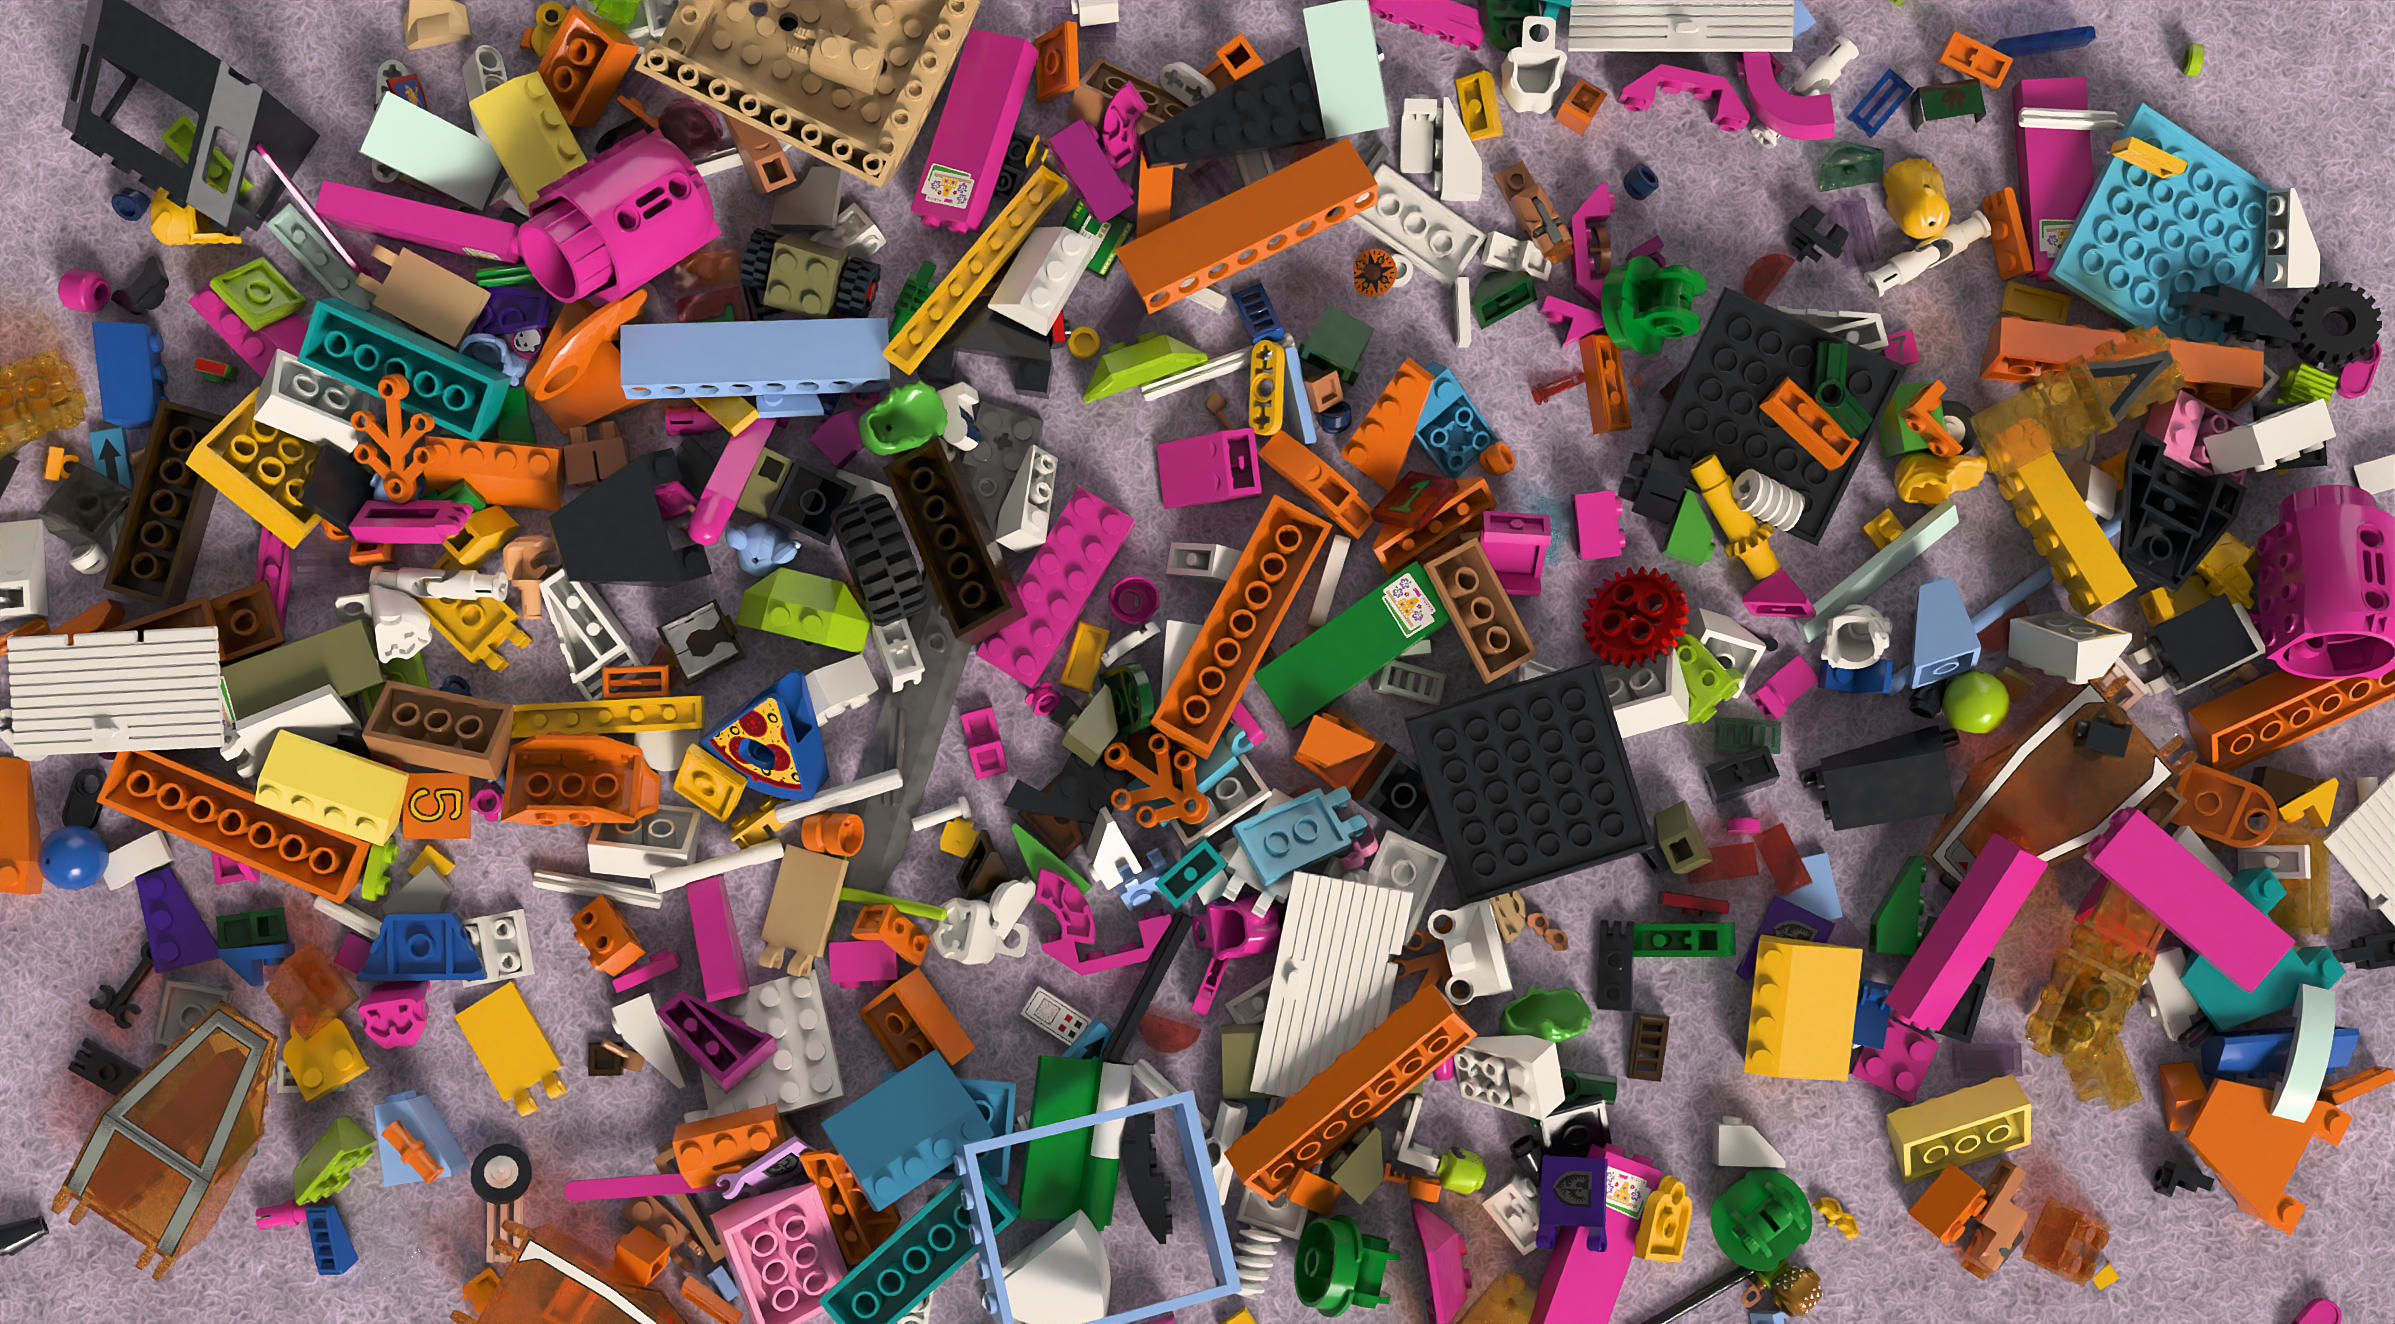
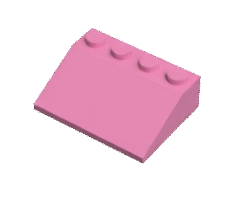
M814 1182L741 1199L710 1215L752 1324H800L825 1311L818 1300L842 1279L848 1271Z

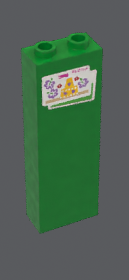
M1415 561L1253 675L1293 732L1314 715L1323 711L1400 657V655L1450 622L1451 618L1424 566L1421 567Z

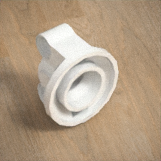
M1489 899L1467 904L1455 911L1442 909L1431 914L1428 920V929L1435 938L1443 939L1453 977L1447 981L1445 986V994L1452 1003L1464 1005L1475 996L1495 995L1513 990L1507 960ZM1441 914L1449 916L1453 922L1452 930L1447 934L1439 933L1434 926L1435 919ZM1456 980H1464L1469 984L1470 994L1468 997L1460 999L1453 995L1452 984Z

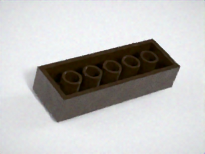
M160 399L103 589L169 607H175L184 603L218 491L217 488L185 463L195 446L225 416Z
M937 436L883 467L955 639L973 646L1027 616V611L955 446Z

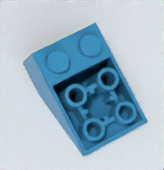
M1432 361L1424 369L1434 375L1435 379L1424 410L1418 420L1413 441L1448 481H1453L1479 459L1482 451L1499 440L1450 370Z

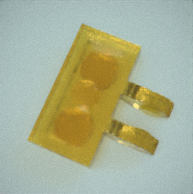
M2115 1036L2086 1047L2092 1066L2071 1073L2072 1082H2082L2097 1076L2100 1085L2084 1089L2077 1095L2081 1102L2090 1101L2104 1095L2109 1110L2115 1111L2144 1100L2120 1037Z

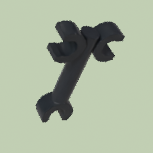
M149 941L141 948L142 960L117 994L113 987L104 984L100 985L99 989L106 994L105 1002L101 1003L95 998L89 1000L92 1008L97 1010L105 1009L109 1015L114 1017L116 1025L123 1029H128L132 1026L124 1019V1014L127 1010L135 1015L142 1012L139 1006L132 1003L127 1004V1002L154 967Z

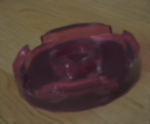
M687 98L675 99L665 106L658 119V128L663 136L680 148L688 158L703 159L714 154L723 136V128L718 117L705 105L702 104L700 107L697 104H693L694 100Z

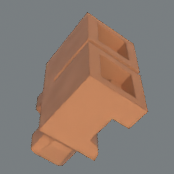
M616 421L599 424L601 440L590 441L589 430L586 426L568 429L569 445L563 446L567 484L570 487L579 489L594 486L631 461L629 443L623 438L619 424Z

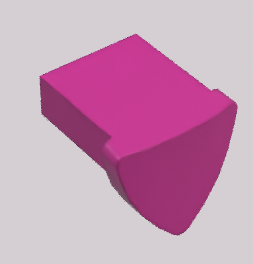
M211 852L216 885L249 880L250 882L260 881V870L217 852Z

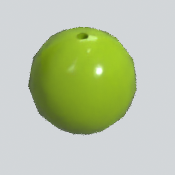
M1970 671L1955 677L1948 684L1942 699L1943 713L1949 724L1957 729L1972 733H1991L1997 730L2006 720L2010 709L2009 694L2004 684L1992 674L1982 671Z

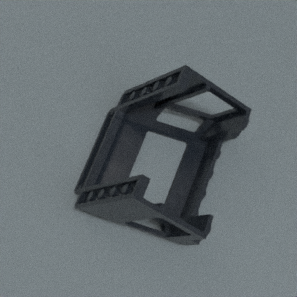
M88 0L61 125L73 133L69 139L102 158L104 153L113 157L114 159L110 164L128 175L132 170L141 175L138 180L155 192L160 187L168 191L169 194L166 197L168 200L183 209L189 204L208 216L207 224L223 234L230 230L239 236L247 226L257 232L287 186L279 178L255 215L239 205L237 200L250 152L254 150L261 155L256 148V145L261 142L290 179H292L320 135L258 84L125 0ZM89 52L88 59H87V64H86V68H85V73H84V78H83V82H82L81 92H80V96H79V101H78V103H77L78 94H79V89H80L81 80H82L83 71H84V66H85V62H86V57H87V53ZM103 58L124 73L126 78L99 117L92 112L91 107ZM139 78L144 79L198 113L199 119L188 164L185 169L110 124V121ZM219 129L227 131L239 141L226 193L217 191L206 182Z

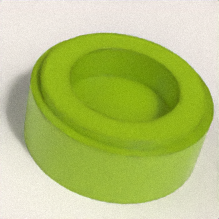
M2190 43L2187 46L2182 71L2184 76L2198 77L2204 59L2203 44Z

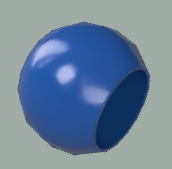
M68 825L52 831L45 838L39 848L37 862L43 877L54 886L77 891L95 884L102 877L109 863V851L104 839L90 827Z

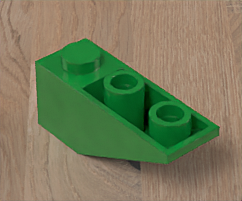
M1909 856L1870 918L1868 951L1914 956L1920 947L1922 932L1918 929V919L1924 911V899L1920 896L1921 883H1924L1926 878V865L1922 863V856Z

